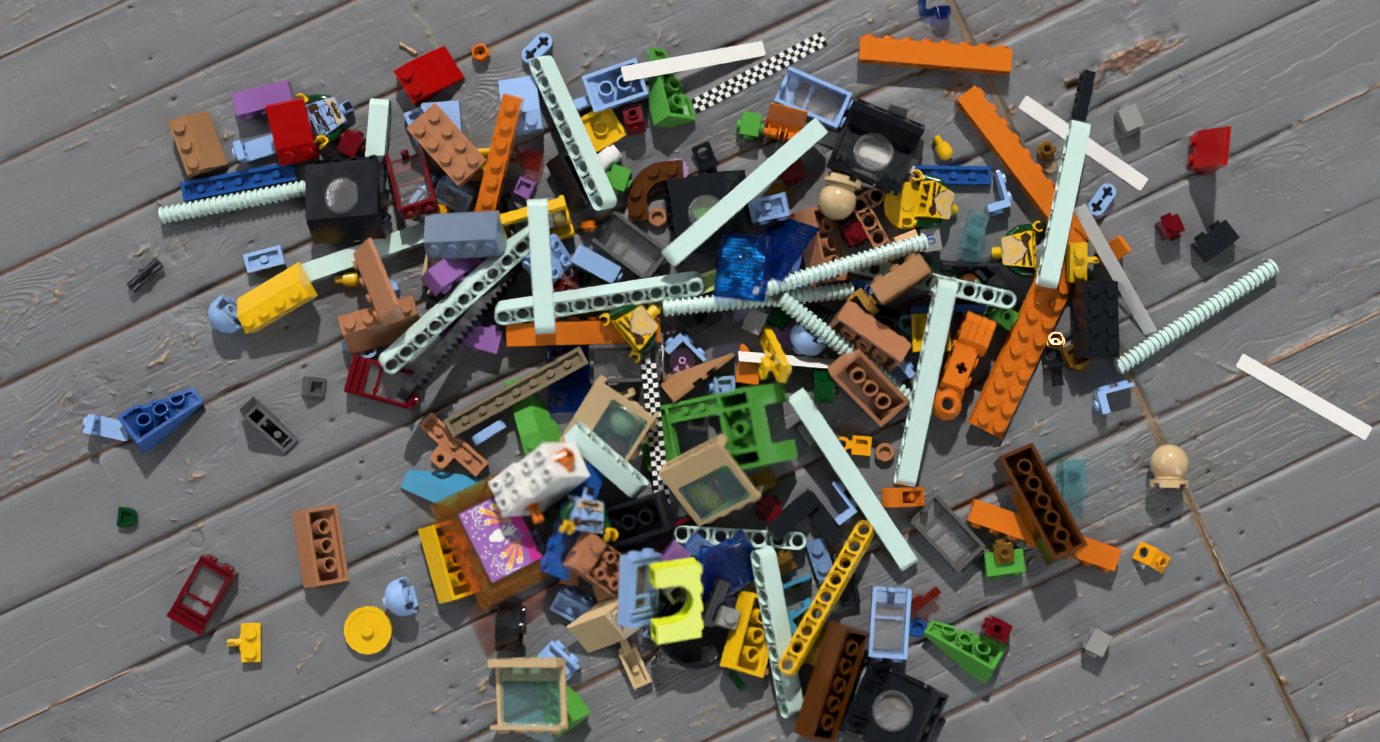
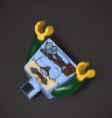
M298 93L294 99L304 98L308 114L319 134L315 143L318 141L323 143L319 146V149L322 150L326 144L338 141L341 134L345 132L346 125L349 124L345 114L354 110L350 100L339 104L337 99L330 95H304Z
M583 487L582 498L571 497L560 510L562 526L559 528V531L562 533L566 529L568 535L574 530L600 534L605 532V541H609L611 537L615 541L618 537V532L612 528L603 502L593 500L594 488Z

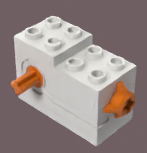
M552 442L541 444L519 463H512L488 483L503 517L531 515L536 525L544 521L542 515L544 511L589 478L590 474L575 442Z

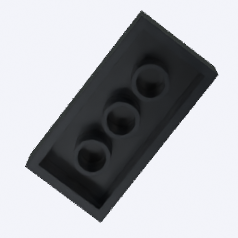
M1083 280L1072 282L1074 359L1120 358L1118 281Z
M665 490L605 508L612 528L618 532V537L615 541H613L612 537L609 541H605V532L603 534H594L611 547H616L666 532L676 527Z

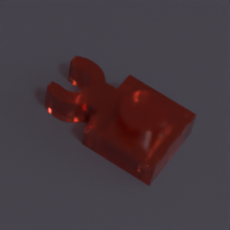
M513 147L512 151L517 153V157L510 158V162L517 163L520 161V168L539 173L544 154L526 148L524 153H521L518 148Z
M576 273L570 276L563 274L553 285V293L567 291L570 288L572 290L578 289L579 285L576 281H579L580 277Z
M934 586L923 595L919 593L911 599V609L917 612L931 602L932 599L940 595L941 592L938 587Z

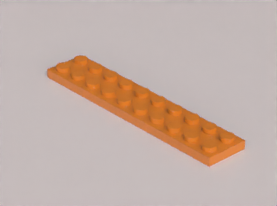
M1066 257L1063 259L1060 279L1056 289L1036 285L1035 277L1018 313L1019 317L1012 326L967 421L997 438L1002 439L1048 341V337L1072 290V282L1066 281Z

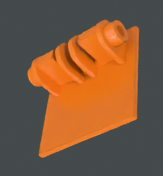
M771 102L762 135L766 136V138H776L777 141L780 139L783 140L782 142H788L804 128L808 111Z

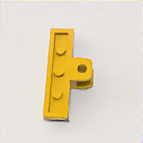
M763 326L759 343L766 357L760 358L761 363H759L758 374L761 380H766L768 371H773L776 381L786 383L787 377L791 373V364L788 363L786 354L783 353L781 344L778 342L771 326Z

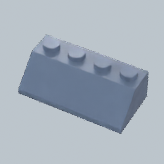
M499 211L425 215L423 243L428 259L501 256L507 246Z

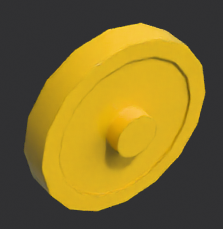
M903 182L901 191L897 196L886 193L882 205L883 212L888 222L894 227L903 230L917 227V225H913L909 228H904L902 225H910L908 219H903L906 216L917 219L914 217L920 187L918 184Z
M367 605L357 608L345 621L344 635L346 642L358 653H377L386 647L392 638L393 626L391 619L385 611L378 607Z

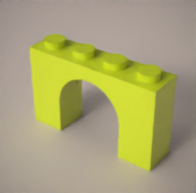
M693 557L649 564V583L655 589L682 586L687 594L686 602L679 612L671 616L650 619L651 638L656 644L702 637L701 630L704 628L701 618V612L703 611V603L701 601L703 587L700 582L702 566Z

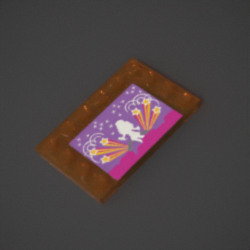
M501 472L430 505L482 611L551 576L539 571L543 556L523 516L503 517L488 483Z

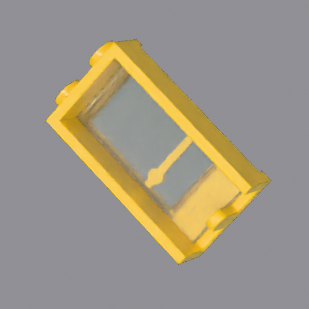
M564 195L547 201L550 235L557 234L560 240L575 236ZM528 207L500 214L506 241L528 222ZM519 243L516 249L521 247L522 243Z

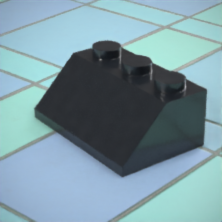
M567 151L558 154L546 163L561 195H564L571 214L592 206Z

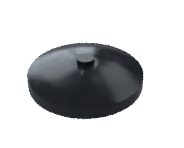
M702 592L701 601L704 603L707 600V593ZM687 595L674 605L668 602L660 617L671 616L679 612L686 602ZM704 625L703 630H701L702 637L663 643L660 646L673 663L688 669H704L722 659L729 629L715 625L713 627Z

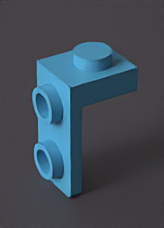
M812 573L782 583L783 593L792 590V586L797 583L802 586L811 582Z
M808 597L800 603L801 607L796 611L791 609L787 612L791 637L794 636L798 628L793 619L810 607L814 597L812 599Z

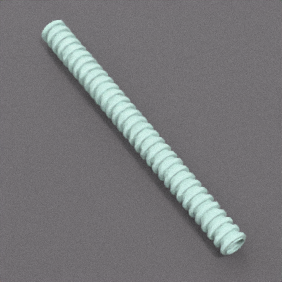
M348 178L335 180L329 186L327 192L330 193L331 190L335 192L337 189L342 190V188L348 189ZM301 180L300 183L298 181H295V184L290 182L289 185L284 183L283 186L279 184L277 187L271 186V188L254 189L253 192L248 190L247 193L242 191L241 194L237 192L236 195L232 193L230 196L224 195V197L218 196V198L201 199L200 202L195 200L194 203L192 201L188 204L184 202L183 205L179 203L177 206L160 207L158 215L162 224H166L167 221L168 223H172V220L177 222L178 219L183 221L184 218L188 220L190 217L213 215L214 212L219 214L220 211L222 213L225 210L230 212L231 209L235 211L237 208L243 209V207L260 206V204L266 205L267 202L272 204V201L275 203L278 200L282 202L284 199L288 201L290 198L306 197V184L304 180Z
M922 233L920 236L915 235L914 238L909 237L908 240L905 238L902 242L898 240L897 243L892 242L891 245L888 243L885 247L881 245L880 248L875 247L874 250L869 249L868 252L865 250L863 253L858 252L857 255L852 254L851 257L846 256L845 259L841 257L840 260L835 259L834 262L829 261L828 264L824 262L823 265L818 264L817 267L811 266V269L805 268L804 271L802 269L800 272L794 271V274L788 273V276L785 274L781 278L777 276L776 279L771 278V281L765 280L764 283L761 281L759 284L754 283L753 286L748 285L747 288L742 287V296L744 302L748 304L749 301L755 302V299L761 300V297L765 299L768 295L771 297L773 296L772 294L778 295V292L784 293L785 290L788 292L791 288L793 290L796 287L801 288V285L807 286L808 283L811 285L813 282L818 283L819 280L824 281L825 278L830 279V277L835 278L836 275L841 276L842 273L847 274L848 271L852 273L853 270L858 271L859 268L865 269V266L871 267L872 264L873 266L877 263L882 264V261L888 262V259L892 261L900 256L905 257V254L909 256L912 252L917 253V251L922 252L923 249L928 250V240L926 235Z
M1268 259L1267 263H1262V266L1253 269L1252 273L1248 272L1247 276L1244 275L1242 279H1237V282H1233L1232 286L1228 285L1227 289L1224 288L1222 292H1217V295L1208 298L1207 302L1204 301L1202 305L1199 304L1197 308L1188 311L1187 315L1183 314L1182 318H1177V321L1174 320L1172 324L1163 327L1162 331H1157L1158 334L1154 333L1153 337L1143 340V343H1139L1138 347L1134 346L1133 350L1130 349L1128 353H1123V356H1120L1118 360L1114 359L1113 366L1120 374H1124L1125 370L1129 371L1130 367L1133 368L1134 364L1138 365L1139 361L1149 358L1150 354L1153 355L1155 353L1154 351L1158 352L1159 348L1162 349L1164 345H1169V342H1173L1175 338L1178 339L1179 335L1183 336L1184 332H1189V329L1198 326L1199 322L1203 323L1204 319L1207 320L1209 316H1214V313H1218L1219 309L1223 310L1224 306L1227 307L1229 303H1234V300H1238L1239 296L1243 297L1244 293L1247 294L1249 290H1254V287H1258L1259 283L1263 284L1264 280L1268 281L1269 277H1274V274L1279 273L1277 264L1273 260Z
M852 282L848 284L842 283V285L840 283L836 285L831 284L830 286L825 284L823 287L822 285H819V287L813 285L812 288L810 286H807V288L802 286L801 289L796 287L793 290L791 288L787 293H789V297H794L793 300H798V304L800 302L805 304L807 301L808 303L812 301L817 303L818 300L820 302L824 300L829 301L830 299L832 301H835V299L841 300L842 298L846 300L854 292V286ZM778 292V295L772 294L773 296L771 297L768 295L765 299L761 297V300L755 299V302L749 301L748 304L744 302L742 293H735V295L732 293L729 295L723 294V296L718 294L717 297L714 295L709 297L707 295L705 298L700 296L699 298L693 297V299L688 297L681 300L676 298L674 301L672 299L669 301L664 299L663 313L665 317H668L670 314L671 316H674V314L680 316L681 313L683 315L689 313L690 315L692 312H695V314H698V312L704 313V311L710 313L712 310L713 312H716V310L722 312L723 309L725 311H728V309L733 311L734 308H737V310H740V308L746 309V307L752 309V307L758 308V306L763 308L765 305L767 307H770V305L775 307L778 299L784 293Z
M789 293L782 294L778 299L777 307H781L782 311L785 310L787 315L790 314V317L795 318L796 322H800L801 326L804 325L805 329H810L809 332L814 333L815 337L819 336L818 339L824 340L823 343L828 344L829 348L833 347L832 350L838 351V355L859 349L854 348V344L850 345V341H845V337H840V333L836 334V330H831V326H826V322L822 323V319H817V315H812V311L808 312V308H803V304H798V300H793L794 297H789ZM874 362V365L910 401L912 394L910 388H905V384H901L899 380L896 381V377H891V373L887 374V370H882L883 367L878 366V363Z

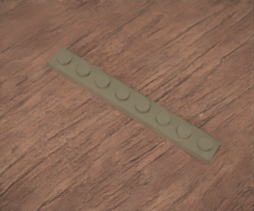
M579 346L444 421L452 437H456L585 367L589 362Z

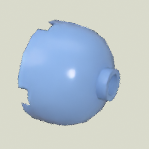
M222 294L209 306V323L213 329L222 333H234L242 328L237 317V301L230 296L225 298Z
M797 322L790 334L791 343L793 344L792 349L798 355L815 356L820 354L828 344H824V340H819V336L815 337L814 333L809 332L810 329H805L804 325L801 326L800 322Z
M406 576L390 582L386 587L385 597H383L384 606L397 616H408L418 611L415 610V607L418 606L413 585H408L407 581L410 580Z

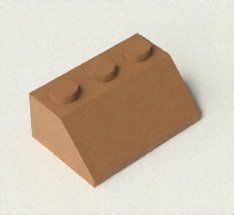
M209 111L187 114L168 121L188 176L195 178L229 165Z
M913 253L905 258V263L900 266L898 264L888 269V274L885 276L880 274L872 280L873 283L870 286L883 306L932 275L931 270L920 254L915 255Z

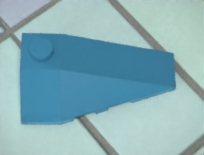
M408 470L401 488L460 514L477 505L486 481L469 474Z

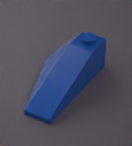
M194 388L171 394L170 397L161 400H151V403L145 405L138 404L132 406L117 416L123 428L142 454L159 444L204 403V400Z

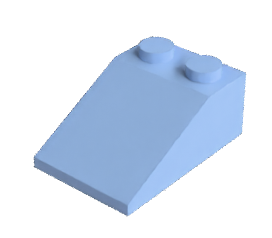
M636 58L582 76L594 113L630 105L649 98L643 78L626 82L623 79L621 67L638 64Z
M534 76L498 81L500 102L504 93L525 98L516 136L544 132L538 86Z

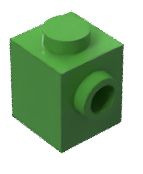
M743 111L742 120H738L736 131H740L739 137H742V140L753 142L754 139H758V135L763 134L762 114Z
M613 164L611 172L607 171L606 175L615 195L624 194L626 190L629 191L633 180L630 179L632 170Z
M988 306L984 317L996 321V326L1010 331L1019 314L1013 309Z

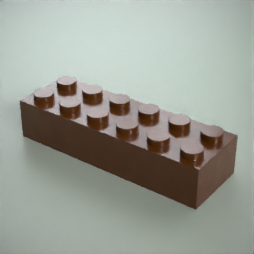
M1033 442L998 457L993 464L1047 566L1081 552L1088 544Z
M829 620L796 721L794 733L813 741H836L870 632L852 625Z

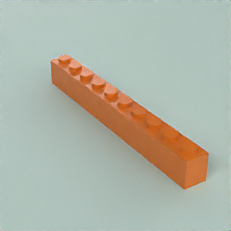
M976 85L957 98L954 103L1048 224L1055 191L1054 182L1050 178L1047 179L1045 177L1043 168L1040 164H1035L1032 160L1031 152L1027 148L1024 149L1020 144L1021 140L1017 134H1012L1008 128V122L1004 118L999 117L997 114L998 110L994 104H989L985 98L986 94L981 88H977ZM1073 211L1067 243L1086 242L1089 240V237Z

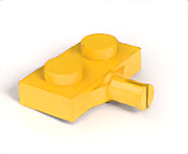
M1087 242L1067 243V282L1087 280L1088 264L1099 263L1097 261L1099 260L1098 256L1088 257Z
M261 622L241 623L239 639H227V647H239L241 662L262 661Z

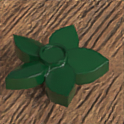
M582 270L578 272V276L569 275V278L574 281L572 289H576L579 286L580 288H587V284L592 279L589 276H584Z

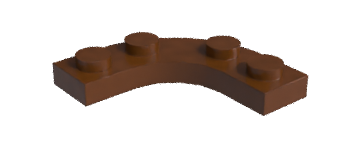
M682 160L651 164L635 177L628 193V216L631 223L649 221V194L656 185L668 180L684 178Z

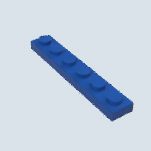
M295 163L285 166L274 164L180 182L183 201L189 202L298 181Z

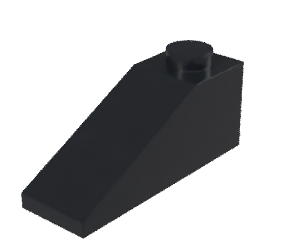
M254 396L240 409L243 418L283 453L298 440Z

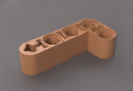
M876 187L856 196V201L862 202L864 209L856 210L854 208L852 212L856 222H861L868 237L867 242L872 250L875 247L880 248L884 244L889 243L891 245L890 240L872 210L879 206L885 198L884 191ZM877 192L880 195V200H872L871 193ZM870 218L873 221V226L866 227L863 220ZM873 235H880L882 243H874Z

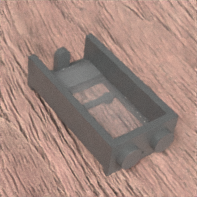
M614 210L612 217L602 226L597 237L591 240L592 243L639 278L657 277L659 267L661 265L665 266L668 262L661 253L665 247Z
M659 342L654 343V346L649 351L641 355L640 361L635 363L634 361L638 356L634 354L629 358V354L633 349L628 343L589 345L590 384H594L600 375L607 378L605 384L643 382L640 361L644 359L656 360L657 379L659 382L660 378L663 377V366H659V358H662V347H659Z
M935 495L908 521L957 573L967 570L971 565L969 562L974 557L978 559L985 552L983 550L986 547L985 544L938 495Z

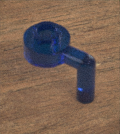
M918 0L919 15L921 17L935 16L937 20L948 19V15H951V6L944 5L927 9L926 0Z

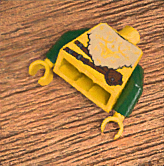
M920 170L912 172V174L918 176V179L915 177L910 178L912 183H918L921 180L914 217L917 219H913L911 216L904 217L903 219L910 221V225H902V227L909 228L917 225V227L932 228L941 224L943 220H949L951 215L954 216L958 212V206L953 204L955 195L948 189L942 178L928 174L925 176Z
M1036 221L1032 225L1030 223L1016 225L1007 232L1006 237L1001 239L1002 247H992V258H1002L1003 265L1008 266L1009 271L1018 276L1035 278L1038 269H1034L1037 268L1035 234L1043 231V229L1038 230L1036 225L1042 222Z
M623 305L610 311L609 314L603 313L599 319L602 317L607 318L608 322L604 323L603 326H607L610 322L633 349L629 354V358L634 354L638 357L634 362L638 363L641 355H644L654 346L657 337L656 330L659 327L654 318L660 314V311L655 305H652L647 310L642 305Z

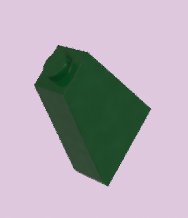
M812 367L811 400L813 403L820 404L833 403L834 379L827 368Z

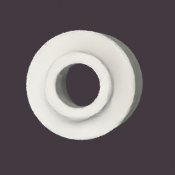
M614 145L607 146L597 154L605 172L613 164L618 163L622 157Z

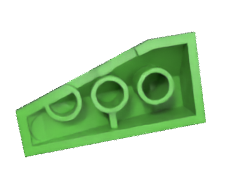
M649 48V62L669 58L664 49ZM674 73L649 77V109L654 126L669 128L696 120L692 102L689 97H685L681 89L684 86L681 81H677Z
M931 620L923 633L964 671L985 684L988 683L1007 648V645L991 636L983 635L981 637L974 635L973 631L970 630L963 632L956 630L952 625Z

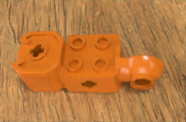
M971 311L964 313L955 334L951 352H948L937 382L938 389L934 396L931 412L938 419L952 420L960 413L961 401L965 393L964 389L965 387L968 388L972 379L969 376L972 369L975 370L979 360L976 356L982 357L986 353L996 327V321ZM944 399H948L951 402L949 410H945L942 407Z

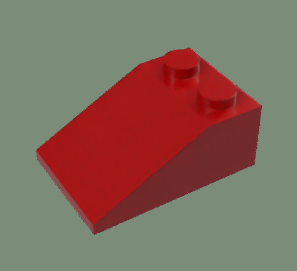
M445 45L411 60L393 71L416 108L421 103L427 102L465 78Z
M304 98L265 105L280 165L285 166L318 159L319 145L318 142L315 143L316 136Z
M1231 126L1198 130L1190 136L1189 146L1191 147V154L1187 158L1189 171L1212 174L1227 166Z

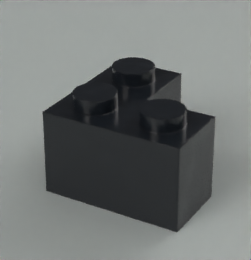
M499 596L495 621V651L518 653L519 645H523L524 621H521V618H525L526 606H523V598Z

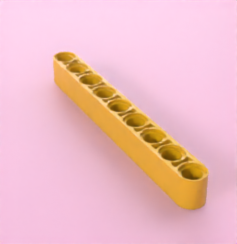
M863 520L856 524L779 660V668L784 675L791 677L799 671L874 537V530L868 521ZM863 528L870 529L866 535L860 534V531ZM853 545H860V549L858 551H851V547ZM844 561L851 562L848 568L841 567ZM834 578H841V582L838 585H833L832 580ZM826 594L832 595V598H831L830 601H828V602H823V601H822L824 595H826ZM816 611L822 612V616L819 619L813 618V614ZM807 628H812V629H813L811 635H809V636H804V635H803V632H804L805 629H807ZM797 645L803 646V650L800 653H794V648ZM787 662H793L791 670H784Z

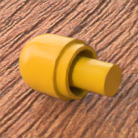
M940 135L932 138L937 145L934 148L939 158L949 160L953 155V150L946 140L943 142Z
M358 272L343 273V276H334L335 283H343V286L356 287L361 284L359 280L361 275Z

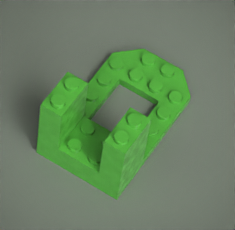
M784 383L746 387L660 406L666 462L681 455L675 428L676 422L719 414L722 431L728 438L725 444L726 451L740 469L798 458L795 439L776 443L771 442L766 417V405L787 401ZM645 421V423H643V425L641 426L639 434H641L644 428L646 427L647 421ZM647 439L644 445H642L646 468L652 472L649 439ZM724 465L704 476L730 472L732 470L727 465Z

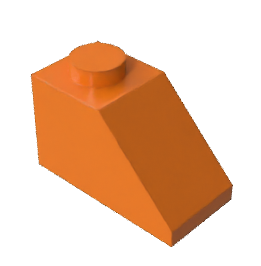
M1121 235L1107 242L1117 260L1132 251ZM1095 251L1094 254L1099 257V260H1097L1099 261L1098 264L1105 267L1097 251Z
M740 344L739 351L750 352L745 344ZM738 357L735 383L758 386L759 382L763 381L758 374L759 363L739 361Z
M924 487L882 488V506H924Z

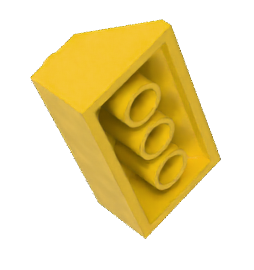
M298 262L237 299V317L246 334L255 333L318 295L301 263Z
M460 517L418 529L439 604L482 591L478 575L476 576L472 569L474 564Z
M740 591L735 607L736 610L740 611L736 630L729 629L720 666L763 678L769 654L758 595L752 592Z

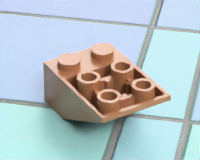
M582 531L562 565L615 598L619 593L620 556L622 554L594 533Z

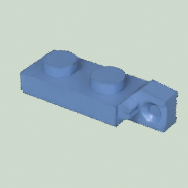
M820 537L806 542V548L819 584L825 581L833 567L824 537Z

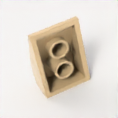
M618 596L616 598L603 599L567 626L588 653L623 641L640 629V627L630 629L617 625Z

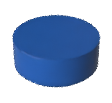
M921 618L911 619L909 634L913 637H922L927 628L925 621Z

